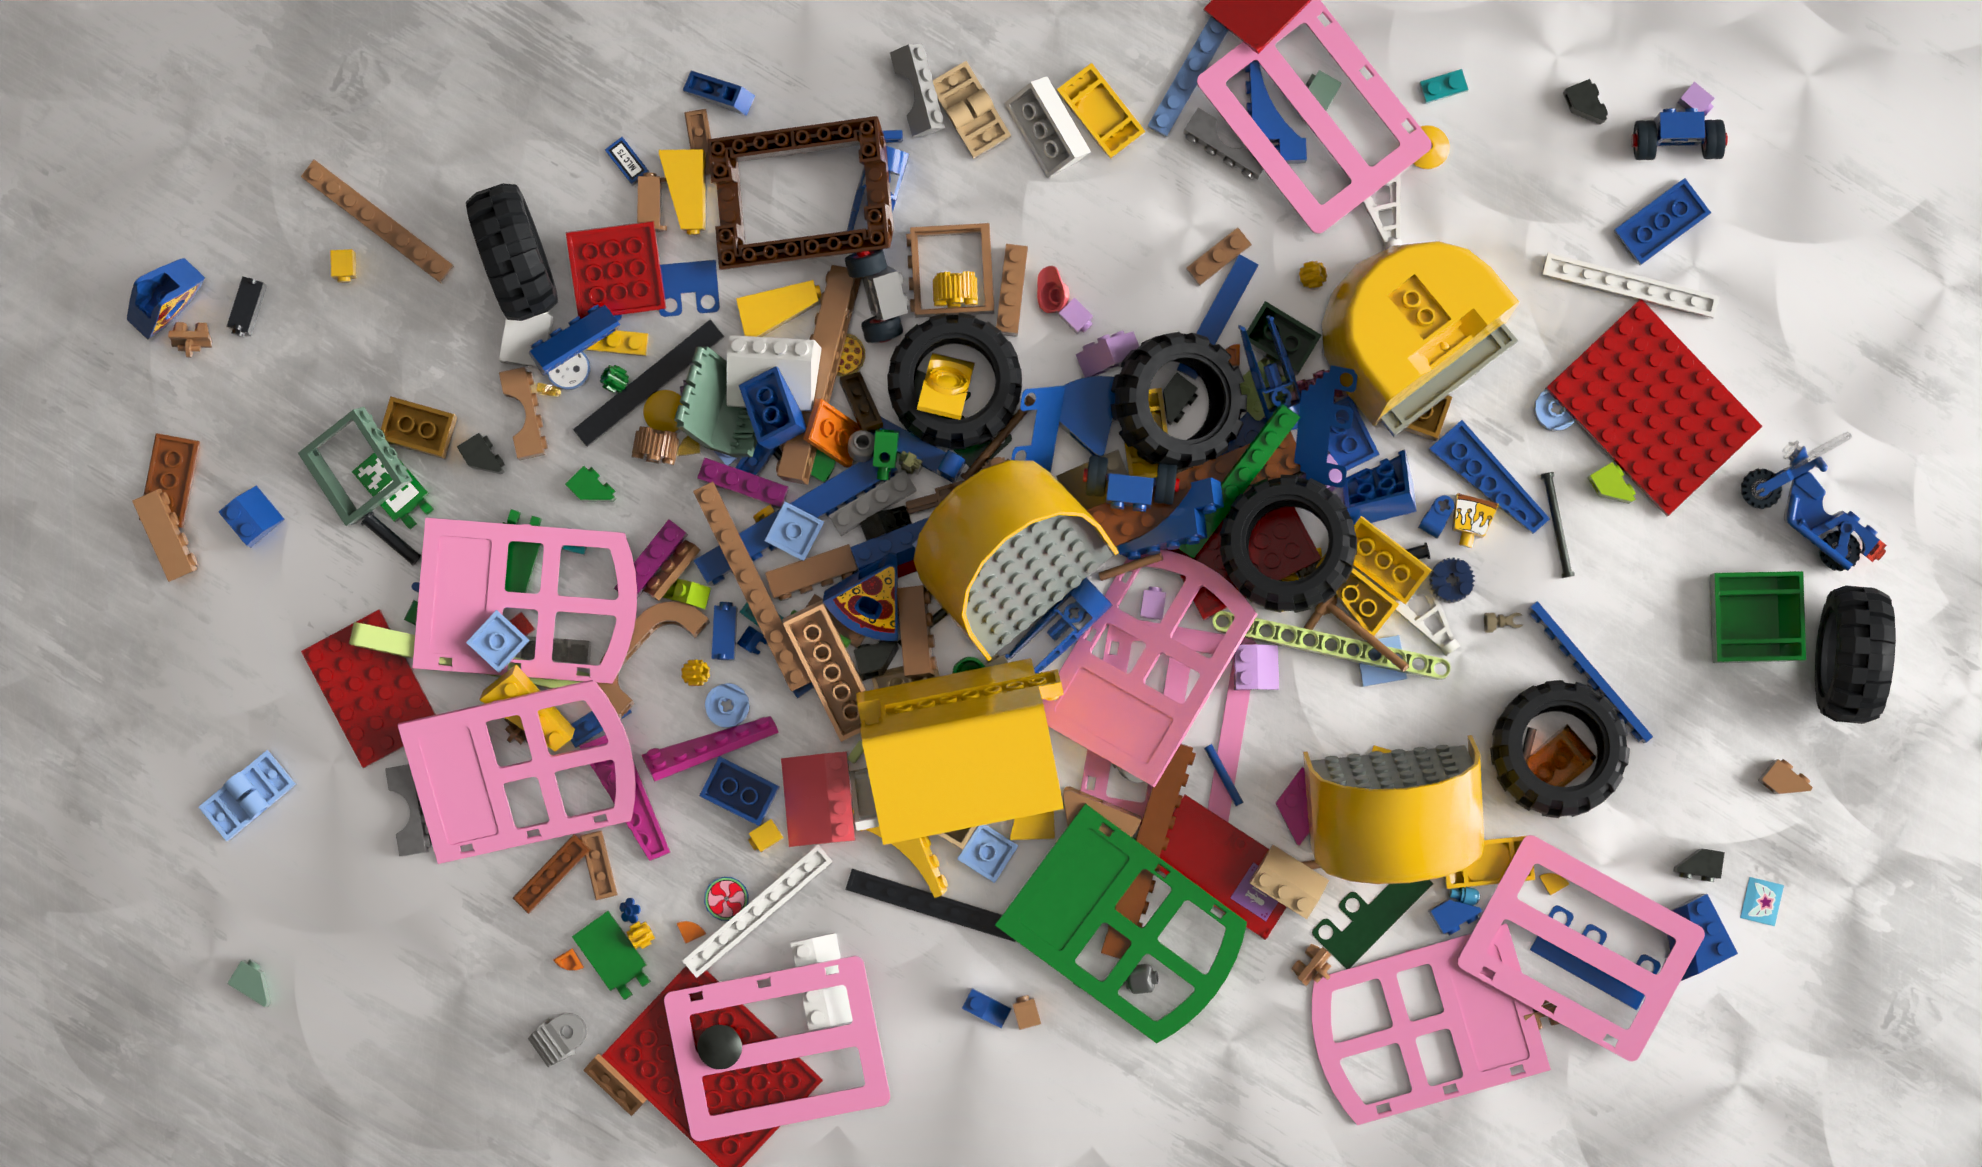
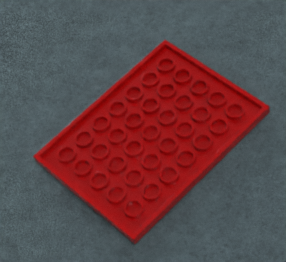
M1641 299L1545 388L1559 401L1558 403L1562 407L1566 408V411L1576 419V422L1666 516H1669L1763 427Z
M685 966L607 1049L602 1057L718 1167H743L780 1126L704 1141H696L691 1137L664 998L671 991L717 983L719 981L708 970L696 978L688 967ZM703 991L689 994L691 1001L703 999ZM744 1004L690 1015L697 1052L699 1037L707 1028L714 1025L733 1027L738 1033L742 1045L779 1038ZM800 1057L702 1077L710 1115L805 1098L823 1081Z

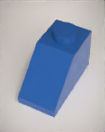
M974 988L971 989L962 1009L1002 1028L1012 1009Z

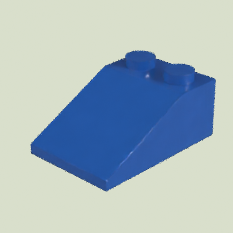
M777 366L739 385L758 444L771 450L806 431L807 427L802 412Z

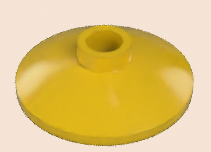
M1429 125L1421 126V129L1431 140L1432 149L1413 164L1422 169H1433L1440 166L1446 160L1449 154V141L1445 133L1439 128Z

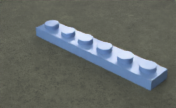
M1210 17L1148 124V128L1166 138L1196 88L1198 76L1206 70L1228 32V29L1214 18Z

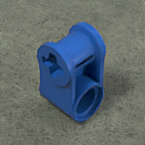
M1446 495L1438 497L1425 514L1418 528L1437 539L1454 509L1453 499ZM1446 500L1449 510H1439L1441 506L1438 502L1442 503Z

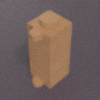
M643 173V176H638L637 223L654 221L655 232L667 231V226H661L662 183H667L666 178H660L656 173Z

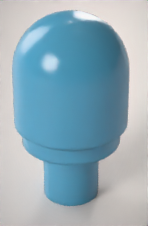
M1461 887L1459 890L1450 889L1449 897L1457 899L1460 903L1473 906L1479 902L1480 893L1475 888Z

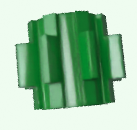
M608 365L600 377V382L603 384L602 387L613 393H621L629 381V376L626 374L627 371L616 365Z

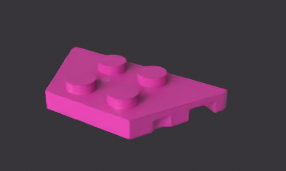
M1301 767L1275 803L1298 846L1301 845L1309 834L1304 767Z

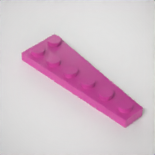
M771 716L762 717L755 721L669 747L650 749L642 755V758L655 782L779 732Z
M604 735L579 747L583 749L608 743V738ZM606 760L590 764L615 804L616 773L614 761ZM634 764L636 781L635 803L632 820L626 822V824L631 829L649 861L671 852Z

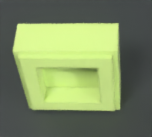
M861 741L857 743L847 757L853 764L857 762L864 752Z

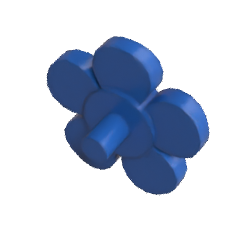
M627 898L625 902L620 904L619 909L621 912H624L621 914L624 922L636 923L638 921L636 914L641 912V908L639 905H634L635 900L633 898Z

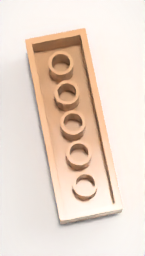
M823 600L783 618L782 622L842 742L861 732L856 693L867 690Z

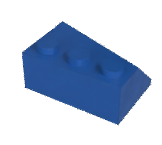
M1405 449L1398 452L1399 456L1391 460L1387 458L1381 460V465L1373 469L1365 468L1346 478V483L1343 487L1344 501L1354 525L1361 516L1370 523L1417 512L1414 484Z
M1701 894L1671 910L1702 927L1705 933L1704 939L1681 981L1700 974L1738 954L1708 894ZM1667 934V939L1669 941V948L1671 952L1676 941L1673 937Z

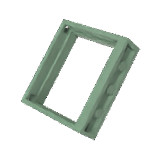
M365 407L353 409L298 452L345 526L359 522L412 481L406 471L407 468L402 465L396 451L388 444L383 431L377 427L372 415L367 412ZM352 421L355 422L393 480L391 484L358 509H356L318 451L321 445Z

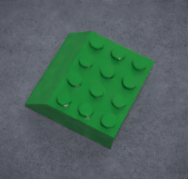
M1803 571L1713 573L1710 575L1713 663L1806 660Z

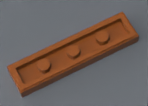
M573 834L513 899L528 914L531 913L591 849L576 834Z

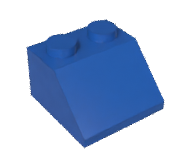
M258 486L235 497L219 511L220 515L245 545L250 548L285 520Z

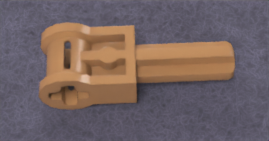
M964 481L935 488V494L907 501V512L912 514L937 507L956 486Z

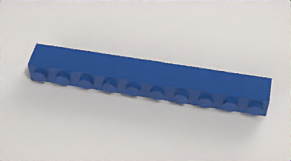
M883 452L882 459L885 461L889 460V454ZM872 457L869 461L856 463L789 504L818 519L825 515L829 518L830 514L839 510L838 507L843 504H849L857 499V496L869 492L877 484L887 480L877 479L878 467L873 466ZM896 467L891 468L890 478L894 477L898 472ZM780 509L739 533L753 562L762 558V553L770 549L772 552L777 549V547L764 540ZM720 545L694 560L708 585L711 583L713 585L719 584L725 580L724 575L732 572Z

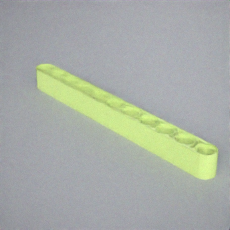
M1227 611L1217 612L1213 616L1212 621L1214 629L1226 634L1235 618L1234 615ZM1224 616L1229 620L1226 627H1219L1216 624L1219 617ZM1255 618L1250 630L1247 631L1244 637L1403 672L1382 654L1379 660H1371L1368 653L1375 648L1365 641ZM1269 626L1272 629V634L1268 637H1263L1259 632L1260 628ZM1286 630L1294 634V638L1289 642L1281 638L1282 633ZM1305 636H1313L1316 640L1313 646H1306L1303 643ZM1328 640H1334L1338 647L1334 651H1328L1325 648V643ZM1349 645H1356L1359 648V653L1351 656L1347 653L1346 649ZM1388 647L1409 664L1408 669L1403 673L1435 680H1443L1450 673L1451 666L1443 658ZM1415 659H1421L1424 662L1425 667L1422 670L1413 668L1412 662ZM1436 664H1443L1446 667V673L1443 675L1436 674L1434 666Z
M354 622L349 641L350 645L412 659L414 655L415 635ZM440 657L439 664L452 666V658ZM514 657V658H513V659H518V660H526V659L517 658V657ZM509 663L507 670L515 665L521 669V663ZM577 671L576 674L579 676H590L589 673ZM485 674V675H490V676H494V677H501V676H502V675ZM528 677L536 686L549 689L583 682Z

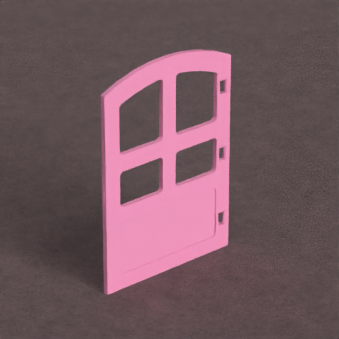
M425 518L412 668L503 675L508 671V665L498 673L466 642L496 610L503 615L505 608L531 609L538 611L535 657L533 660L512 659L510 663H521V670L527 677L583 682L594 680L596 683L613 684L629 650L637 612L636 571L625 533L531 526L528 524L516 525ZM510 542L543 544L541 587L538 594L507 592L505 590L508 545ZM567 545L610 549L617 577L618 598L616 600L558 595L561 548ZM557 612L616 617L614 632L608 650L600 665L557 663L552 661L555 615ZM440 657L452 658V666L438 665ZM577 668L590 669V676L576 675Z
M1160 550L1163 555L1162 561L1144 567L1174 572L1186 576V581L1159 626L1152 628L1119 609L1121 601L1141 568L1131 571L1133 573L1127 583L1121 581L1125 573L1116 576L1105 594V597L1113 606L1078 639L1059 671L1064 695L1059 696L1056 701L1043 699L1048 727L1154 788L1257 616V613L1247 599L1219 573L1192 558L1167 550ZM1143 554V555H1141V558L1146 557V556H1149V555H1148V554ZM1127 557V559H1126V561L1124 562V564H1126V563H1128V562H1131V561H1134V560H1129L1128 557ZM1201 587H1206L1215 594L1235 617L1211 658H1206L1172 639L1174 631ZM1109 624L1146 643V648L1132 671L1128 674L1092 654L1093 648ZM1092 628H1094L1097 633L1090 642L1086 639ZM1161 654H1166L1200 674L1197 683L1183 704L1174 701L1145 684L1146 678Z
M594 680L398 723L438 864L632 820L636 781L630 743L615 708ZM580 700L586 701L601 724L608 738V743L551 755L547 748L538 710ZM519 715L532 759L500 767L496 761L486 722ZM613 760L616 773L615 805L611 808L567 816L555 772ZM536 777L540 784L549 821L517 828L513 821L504 784ZM606 814L608 820L594 822V816ZM539 829L541 835L528 837L527 831ZM473 845L474 850L461 852L460 846Z
M1507 923L1500 926L1487 952L1490 956L1522 973ZM1471 934L1416 950H1408L1399 955L1329 974L1331 977L1329 980L1322 977L1318 983L1314 981L1312 1025L1318 1057L1333 1093L1357 1125L1551 1070L1535 1015L1533 1014L1526 1021L1524 1019L1525 1015L1534 1013L1533 1008L1459 967L1458 958ZM1429 964L1434 974L1444 1011L1441 1014L1410 1021L1397 980V973ZM1485 966L1480 971L1481 974L1490 979H1493L1495 974L1494 971ZM1379 979L1392 1019V1027L1335 1043L1331 1026L1332 992L1369 980ZM1449 1029L1463 1076L1459 1079L1430 1086L1427 1082L1417 1048L1416 1038L1439 1030ZM1397 1043L1400 1046L1412 1087L1411 1092L1368 1105L1364 1104L1346 1077L1340 1060ZM1522 1064L1525 1072L1511 1075L1509 1068ZM1456 1084L1458 1091L1444 1094V1086ZM1389 1102L1391 1110L1377 1114L1376 1106Z

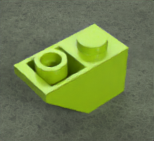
M1611 462L1587 477L1599 497L1628 504L1636 500L1634 497L1636 493L1629 483H1625L1622 478L1624 473L1618 464L1614 465Z
M677 578L662 598L706 609L711 588Z

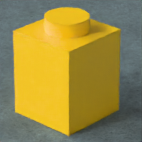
M353 249L330 250L331 277L335 280L337 279L338 283L351 282V279H357L356 252Z
M770 819L749 833L751 838L748 841L754 850L759 849L760 852H763L784 837L774 821Z

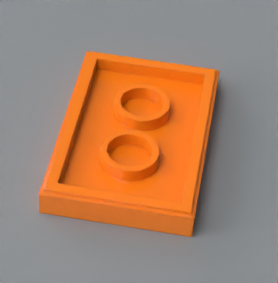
M815 399L803 439L842 466L851 467L853 459L849 456L847 450L848 440L860 428L858 423L824 400Z

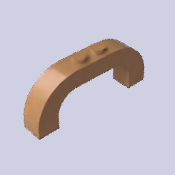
M663 602L648 608L635 620L630 647L623 665L658 628L664 625H677L696 638L710 623L709 619L695 607L682 602ZM618 673L613 684H597L606 694L621 719L635 703L620 689Z

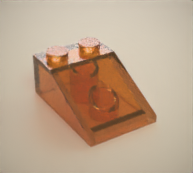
M1566 724L1525 761L1534 775L1542 781L1553 786L1565 787L1589 768L1596 759V756L1572 728Z

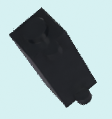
M242 276L226 326L232 330L231 334L244 337L245 334L252 335L267 288L265 283Z

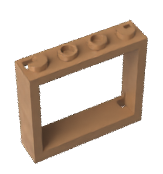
M990 224L910 227V234H906L907 247H911L912 255H907L908 269L912 268L913 277H909V290H914V299H910V312H915V318L933 317L944 313L945 315H959V313L969 315L994 314ZM981 234L985 306L921 309L918 237Z

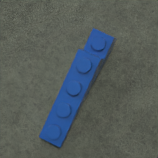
M1252 61L1245 67V73L1249 72V81L1245 82L1246 94H1250V103H1246V111L1270 142L1278 143L1274 147L1288 164L1306 163V138H1301L1278 113L1264 85L1260 64L1257 61Z
M1211 477L1191 482L1189 492L1169 517L1145 535L1118 545L1119 554L1128 557L1129 560L1141 558L1143 554L1155 555L1159 554L1160 550L1166 548L1174 550L1180 548L1182 544H1198L1201 539L1208 538L1204 514L1215 513L1216 509L1224 507L1221 482Z

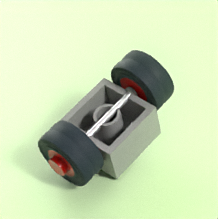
M882 249L858 252L847 256L845 264L848 275L852 278L862 277L871 314L875 315L861 323L865 341L868 343H883L898 337L903 333L900 315L907 314V306H909L908 297L903 293L901 286L904 285L901 273L887 265Z

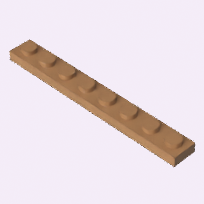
M313 160L301 175L305 181L439 283L443 281L454 267L453 264L316 160Z

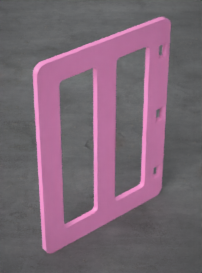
M1312 0L1259 54L1242 42L1201 73L1197 79V85L1315 234L1325 232L1429 152L1432 146L1429 137L1321 0ZM1323 13L1331 24L1324 27L1317 17ZM1301 24H1306L1398 140L1400 146L1375 166L1371 167L1365 162L1276 49L1275 44ZM1252 61H1257L1350 178L1351 184L1325 204L1321 205L1317 202L1226 86V81ZM1364 66L1373 76L1368 80L1360 72ZM1406 119L1415 129L1410 134L1402 126Z
M1140 620L1152 628H1157L1160 624ZM1109 624L1103 661L1127 673L1131 644L1134 641H1142ZM1177 627L1172 635V639L1195 652L1214 654L1224 637V634ZM1243 638L1240 645L1256 644L1254 640ZM1112 641L1119 642L1117 655H1109ZM1233 655L1217 754L1235 785L1251 690H1234ZM1169 657L1163 694L1183 704L1185 702L1190 668ZM1087 749L1080 791L1138 814L1143 819L1153 786L1148 784L1146 798L1142 803L1108 797L1106 790L1111 762ZM1214 769L1208 809L1228 822L1232 799L1216 769ZM1089 776L1096 778L1094 791L1086 790Z
M1529 835L1522 840L1458 958V965L1462 970L1628 1061H1635L1640 1057L1704 939L1705 933L1703 928L1545 841ZM1540 864L1673 937L1676 941L1660 972L1658 974L1651 973L1520 901L1517 895L1533 865ZM1506 919L1512 921L1643 993L1645 1000L1629 1029L1619 1027L1490 956L1487 950L1502 922ZM1484 966L1495 972L1493 979L1480 973ZM1545 1000L1557 1006L1554 1013L1541 1007ZM1606 1034L1618 1040L1615 1047L1603 1041Z
M859 956L845 957L671 991L664 998L690 1134L696 1141L885 1106L890 1101V1091L865 965ZM838 965L839 973L826 975L825 967ZM770 978L771 986L758 987V980ZM844 985L847 989L853 1019L851 1024L742 1045V1052L738 1061L726 1069H713L707 1066L696 1051L690 1022L691 1014ZM703 991V999L691 1001L689 994ZM849 1047H857L859 1050L865 1085L862 1087L717 1115H710L708 1112L702 1077L705 1075Z

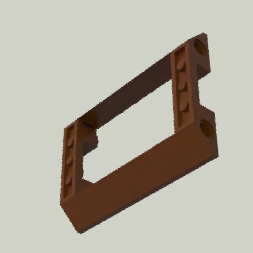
M878 116L707 139L711 183L717 185L720 226H715L719 270L890 248L894 225L886 141ZM860 145V149H858L859 163L863 164L865 169L868 206H864V218L867 221L868 230L858 229L745 244L738 162Z

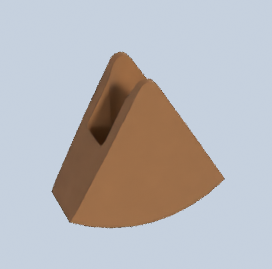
M1067 786L1063 790L1067 827L1086 803L1131 837L1138 829L1142 820L1140 815L1071 786ZM1103 823L1099 828L1108 837L1114 832Z

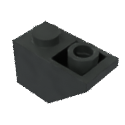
M1590 79L1564 90L1563 95L1571 113L1597 124H1602L1607 120L1608 111L1604 103H1600L1598 99L1599 90L1595 83L1592 84Z
M1178 372L1163 390L1166 419L1169 425L1174 421L1178 423L1185 414L1182 411L1187 404L1191 406L1198 397L1196 394L1198 388Z
M478 433L457 446L464 460L471 468L497 474L505 472L502 468L505 464L499 454L494 455L490 448L493 447V444L487 435L483 437Z
M905 505L877 512L860 523L866 541L912 524Z
M880 640L877 644H863L858 646V649L853 650L862 681L884 675L899 650L897 641Z
M1698 849L1676 865L1673 872H1679V877L1692 879L1693 875L1701 876L1702 881L1714 882L1715 878L1721 879L1725 852Z

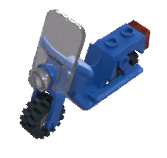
M1845 432L1807 452L1805 446L1801 447L1799 445V441L1796 440L1794 443L1789 441L1782 452L1785 453L1783 458L1790 460V467L1784 468L1777 473L1764 468H1758L1750 471L1741 483V494L1744 500L1754 508L1764 509L1770 508L1778 502V499L1781 498L1782 485L1792 480L1784 513L1785 521L1820 549L1819 555L1827 567L1838 571H1848L1852 566L1854 567L1857 560L1859 561L1860 553L1871 562L1875 559L1879 561L1886 553L1884 548L1887 546L1876 537L1878 532L1867 524L1866 527H1863L1858 523L1861 518L1852 511H1849L1848 514L1843 510L1833 515L1826 513L1823 508V498L1826 495V491L1813 474L1809 472L1814 466L1819 468L1820 471L1826 472L1828 466L1821 455L1853 438L1849 432ZM1837 526L1838 531L1828 533L1823 539L1819 537V535ZM1853 531L1859 535L1862 541V550L1857 539L1851 534Z

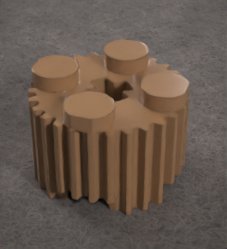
M640 426L639 431L635 433L632 458L644 460V457H646V462L659 464V461L662 460L663 464L674 465L679 444L678 433Z

